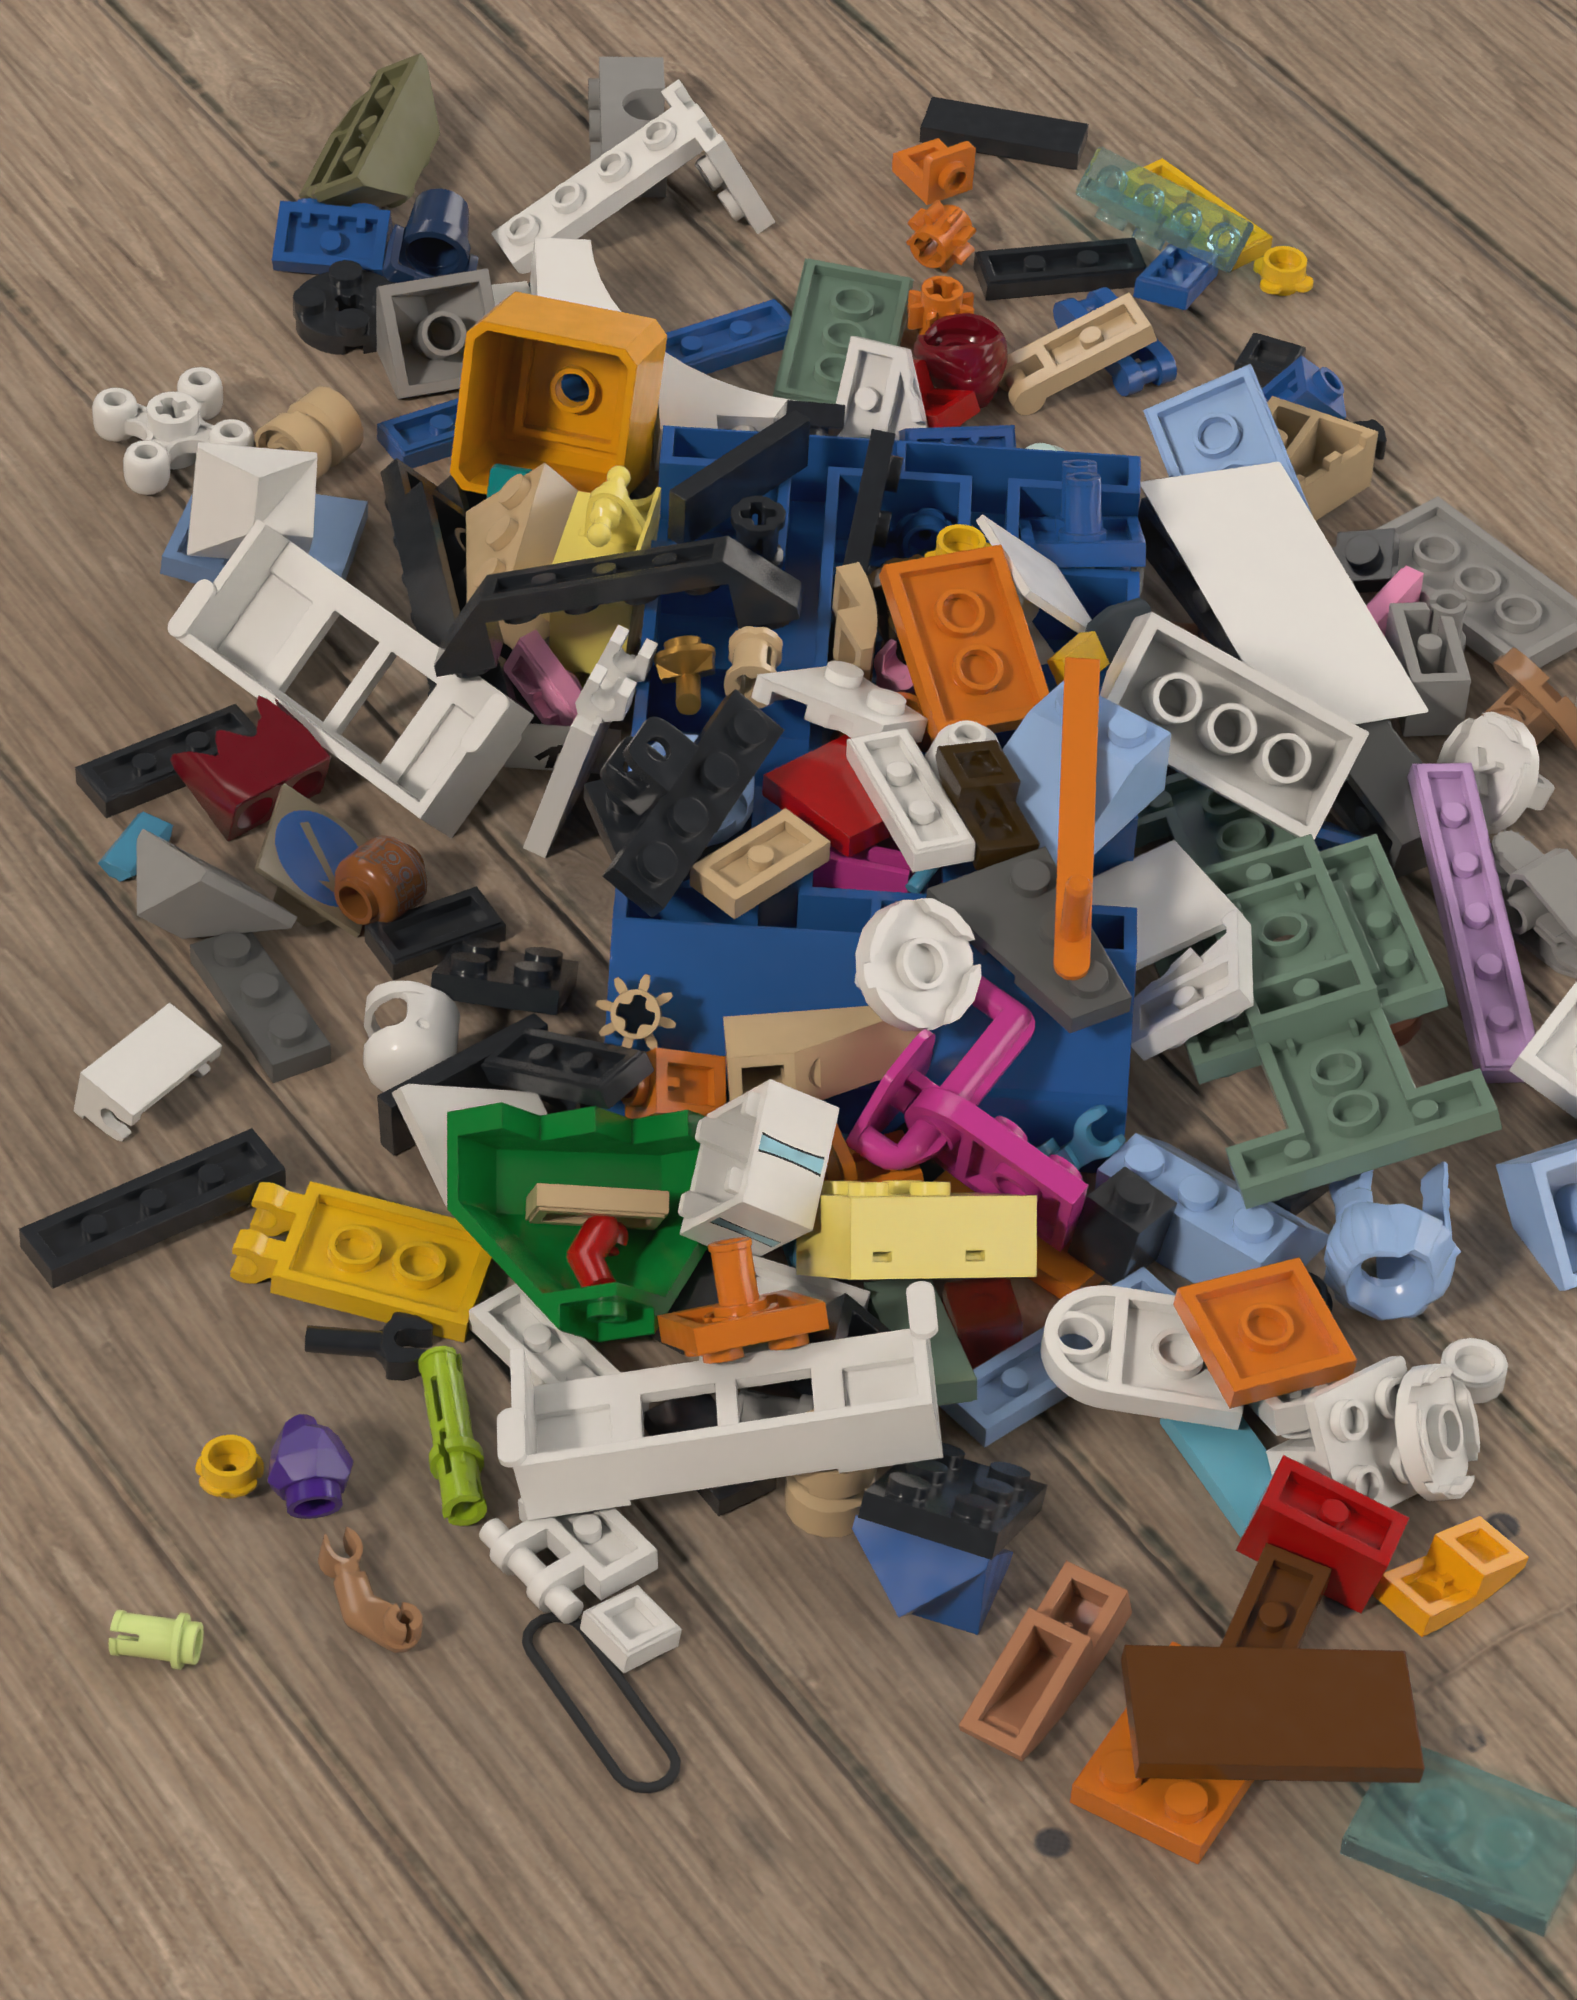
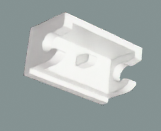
M168 1003L80 1073L74 1112L82 1119L85 1117L115 1140L123 1141L132 1132L124 1123L118 1121L112 1112L126 1124L134 1125L140 1120L142 1113L191 1074L199 1078L207 1074L211 1067L206 1062H212L220 1056L222 1045L175 1006Z

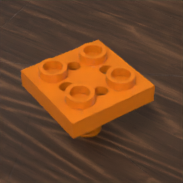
M737 1237L708 1244L719 1303L658 1315L657 1318L662 1343L684 1350L687 1357L702 1356L703 1363L713 1364L744 1357L743 1346L768 1342L769 1350H783L810 1343L808 1333L829 1329L825 1301L786 1289L759 1295L751 1250L752 1240L749 1237Z

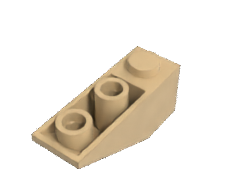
M870 1006L723 1017L729 1100L732 1101L769 1079L819 1100L831 1098L882 1079L901 1053L921 1031H902L884 1022Z

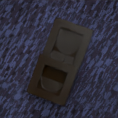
M997 740L938 746L935 758L942 787L975 841L974 861H971L975 870H981L1039 849L1040 842L1016 803L1021 781Z

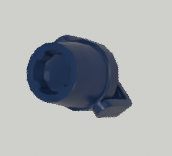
M440 188L426 190L416 197L406 227L395 224L392 229L383 268V274L388 281L401 283L477 270L479 257L470 253L471 247L468 240L469 208L467 202L460 195Z

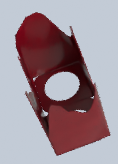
M258 696L256 705L261 718L257 722V734L250 737L219 730L216 731L215 737L219 755L213 756L187 751L173 754L170 759L175 771L228 842L271 819L280 788L284 783L307 799L321 793L324 786L331 756L311 732L276 698L275 705L267 698Z

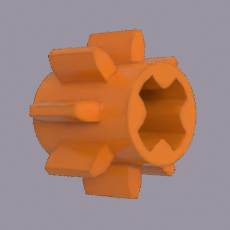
M936 200L927 210L921 208L907 223L915 233L906 243L910 246L914 258L925 267L940 268L943 273H947L955 263L962 265L975 251L974 247L967 241L977 232L976 228L972 227L969 216L960 207L955 205L943 206L940 200Z
M934 276L928 278L923 282L921 291H909L907 328L912 330L918 329V335L925 334L935 321L944 316L962 313L974 314L973 292L963 293L962 284L952 277Z

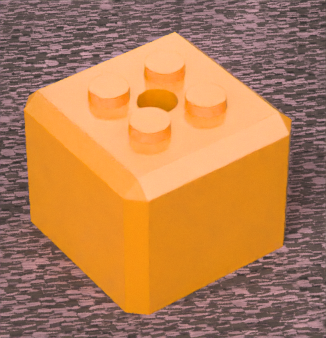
M516 291L466 332L450 465L451 476L462 490L487 495L489 474L494 464L534 470L543 463H546L578 491L591 493L595 488L600 487L603 482L607 481V473L612 467L623 466L630 472L631 476L630 483L626 487L628 495H630L649 474L667 342L665 331L654 318ZM576 374L586 381L589 387L587 400L576 402L564 394L561 386L564 375Z

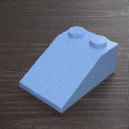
M1064 680L1027 713L1003 748L1004 754L1021 781L1016 803L1040 842L1039 848H1047L1056 866ZM1100 695L1094 854L1165 790L1171 732Z

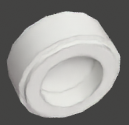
M1467 1338L1459 1339L1449 1344L1443 1351L1440 1364H1447L1454 1370L1450 1377L1451 1380L1464 1383L1471 1394L1473 1404L1491 1401L1497 1398L1503 1391L1508 1363L1505 1355L1497 1346L1486 1340Z

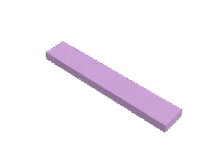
M1472 763L1412 764L1407 776L1473 1068L1474 1070L1480 1068L1486 1083L1524 1082L1509 1070L1535 1036V1030Z

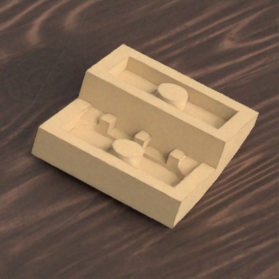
M856 562L836 567L827 661L851 663L862 669L864 672L863 677L872 682L877 633V608L869 580L860 563Z

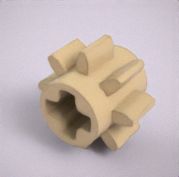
M644 974L641 978L639 988L628 990L627 985L621 978H615L614 985L620 995L614 1002L608 1000H597L596 1006L600 1009L611 1012L612 1021L603 1026L599 1034L606 1036L617 1031L624 1036L622 1047L632 1049L634 1039L644 1038L651 1050L658 1048V1041L653 1035L657 1027H676V1022L671 1018L662 1017L661 1005L666 1004L672 999V992L663 993L658 997L648 992L651 983L650 975ZM635 995H642L647 998L645 1003L646 1009L655 1013V1020L652 1025L641 1024L637 1033H631L626 1030L627 1019L618 1015V1007L621 1003L631 1004L635 999Z

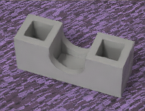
M599 57V78H588L590 164L644 127L648 122L664 113L665 98L661 93L665 89L663 57ZM667 177L638 197H666Z

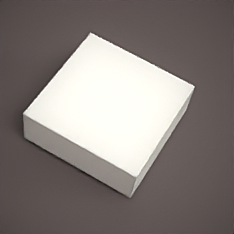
M639 1585L583 1611L580 1629L623 1673L678 1647L682 1631Z

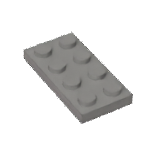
M1439 496L1376 528H1395L1400 539L1398 571L1407 565L1424 573L1419 602H1425L1429 608V597L1433 592L1440 589H1453L1466 597L1467 610L1464 614L1462 631L1466 636V645L1492 665L1501 655H1505L1513 647L1526 655L1539 668L1577 647V598Z

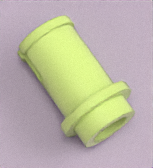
M117 1609L113 1616L110 1631L137 1634L139 1637L119 1634L117 1638L110 1637V1655L170 1661L171 1668L181 1670L184 1664L196 1665L198 1663L203 1645L202 1622L191 1621L190 1614L180 1612L177 1619L127 1613L125 1610Z

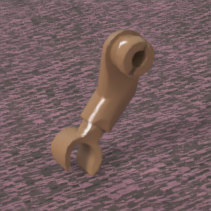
M346 1527L343 1536L344 1549L350 1558H343L337 1555L331 1548L330 1541L325 1533L319 1551L318 1564L320 1570L325 1575L335 1579L333 1581L345 1624L350 1629L394 1653H403L414 1648L422 1634L423 1617L420 1610L411 1603L402 1602L399 1608L397 1603L393 1605L374 1595L367 1573L361 1571L359 1567L363 1545L357 1532L350 1527Z

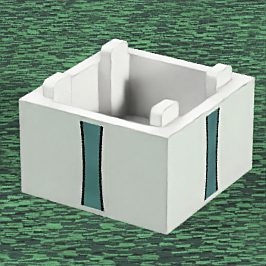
M769 1079L699 1120L695 1139L701 1144L690 1191L681 1195L678 1214L683 1217L680 1235L706 1246L712 1242L724 1239L749 1237L752 1240V1255L760 1257L812 1231L840 1108Z

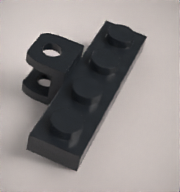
M736 689L722 700L694 742L669 722L659 717H649L642 723L634 737L628 736L618 744L600 770V776L604 784L616 797L639 816L646 811L602 877L650 917L653 918L661 912L784 732V729ZM648 741L660 743L666 755H661L648 744ZM624 761L641 778L640 781L632 780L625 774L623 768Z

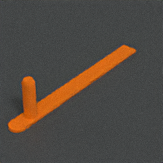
M1065 657L1053 957L1055 972L1066 980H1079L1088 973L1090 968L1100 659Z

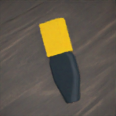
M1135 598L1108 606L1087 624L1085 632L1077 634L1047 660L1057 685L1064 680L1065 657L1100 659V672L1106 666L1111 665L1135 617L1151 612L1149 604L1141 598Z

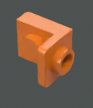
M654 1048L646 1052L654 1071L621 1099L625 1105V1117L630 1119L682 1110H691L707 1116L708 1113L726 1104V1056Z

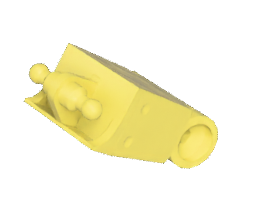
M614 466L607 473V481L603 482L600 487L595 488L591 493L578 491L552 564L651 548V540L657 541L661 487H656L654 493L646 498L630 500L628 490L626 489L631 480L630 472L623 466ZM624 601L601 604L593 611L580 615H569L564 611L550 613L549 648L565 670L572 672L577 677L582 689L618 625L629 629L628 637L622 648L627 654H634L643 627L645 604L628 605Z

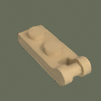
M1130 292L1008 354V362L999 385L1003 390L1009 392L1008 399L1018 414L1030 415L1041 409L1047 397L1152 344L1157 339L1152 325Z

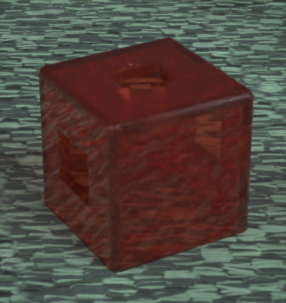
M1009 1277L977 1278L944 1284L942 1304L972 1369H975L1022 1340L1024 1321Z

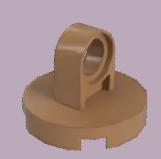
M1513 647L1505 655H1501L1493 662L1494 669L1508 686L1509 690L1484 713L1496 712L1524 723L1535 738L1536 746L1552 733L1567 747L1576 751L1577 707L1566 695L1562 698L1547 682L1550 678L1518 649Z

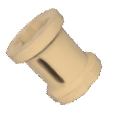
M745 626L735 631L730 637L728 658L732 666L726 672L724 679L726 696L736 689L759 709L768 706L757 702L751 696L757 674L777 672L776 668L782 661L783 642L776 632L767 627Z

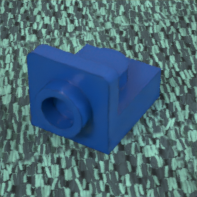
M1302 355L1262 388L1267 402L1274 396L1313 410L1316 409L1319 412L1343 420L1346 418L1343 398L1344 386L1341 380L1329 368H1319Z

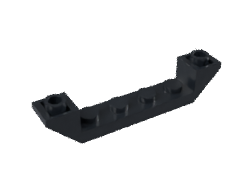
M729 536L486 575L441 639L434 669L436 677L455 674L459 678H473L486 673L490 668H497L503 645V637L499 621L502 620L507 624L517 625L532 621L539 614L564 611L569 615H580L593 611L601 604L624 601L628 605H642L654 601L660 595L685 591L688 595H704L726 584L729 585L738 629L745 626H756L775 630L788 625L792 620L800 619L804 594L802 583Z

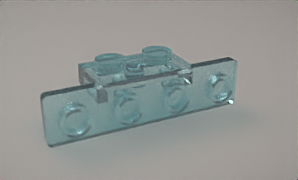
M1104 147L1097 148L1076 189L1077 196L1099 206L1094 217L1121 231H1124L1129 222L1136 226L1131 235L1132 237L1161 251L1166 241L1226 273L1232 271L1254 228L1253 223Z

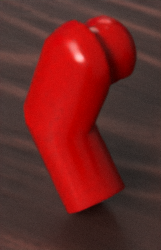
M589 1217L567 1250L568 1263L581 1287L616 1282L605 1258L618 1255L620 1252L615 1247V1244L619 1243L627 1246L629 1234L626 1226L622 1222L617 1221L615 1217Z

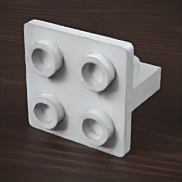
M1402 1356L1387 1357L1307 1396L1304 1404L1312 1437L1289 1439L1267 1450L1271 1474L1273 1475L1282 1456L1285 1455L1389 1508L1418 1494L1404 1471L1397 1446L1395 1427L1397 1393L1403 1376L1408 1372L1405 1359Z

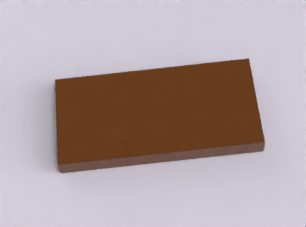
M1124 1645L1121 1666L1135 1778L1420 1783L1425 1766L1405 1651Z

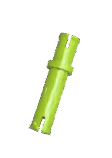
M435 1346L421 1354L418 1360L433 1444L429 1452V1467L434 1478L439 1480L444 1519L448 1518V1522L452 1525L469 1526L484 1518L487 1512V1503L484 1498L480 1473L484 1467L483 1449L473 1437L469 1403L462 1370V1356L460 1353L456 1355V1349L453 1347Z

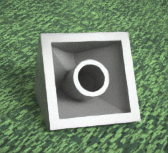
M488 268L383 285L376 288L377 353L398 400L460 389L466 332L495 307Z
M142 829L137 838V916L182 939L217 936L227 932L248 933L289 929L295 923L297 916L231 874L145 829Z

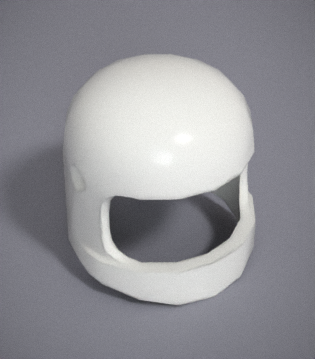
M389 981L375 986L367 996L364 1028L369 1039L364 1044L363 1065L371 1083L380 1091L385 1092L457 1054L460 1013L455 1002L444 992L419 982ZM391 999H404L407 1002V1015L404 1021L382 1029L377 1024L374 1012L381 1004Z

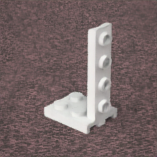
M678 79L661 91L670 106L667 111L648 122L644 127L611 150L602 154L598 159L565 182L559 184L555 189L525 210L513 216L491 234L517 272L520 274L529 273L532 266L534 237L578 239L698 154L701 157L696 160L695 166L712 191L722 186L724 190L717 196L735 222L745 217L755 232L759 234L775 223V220L723 137L716 132L705 113L697 103H694Z

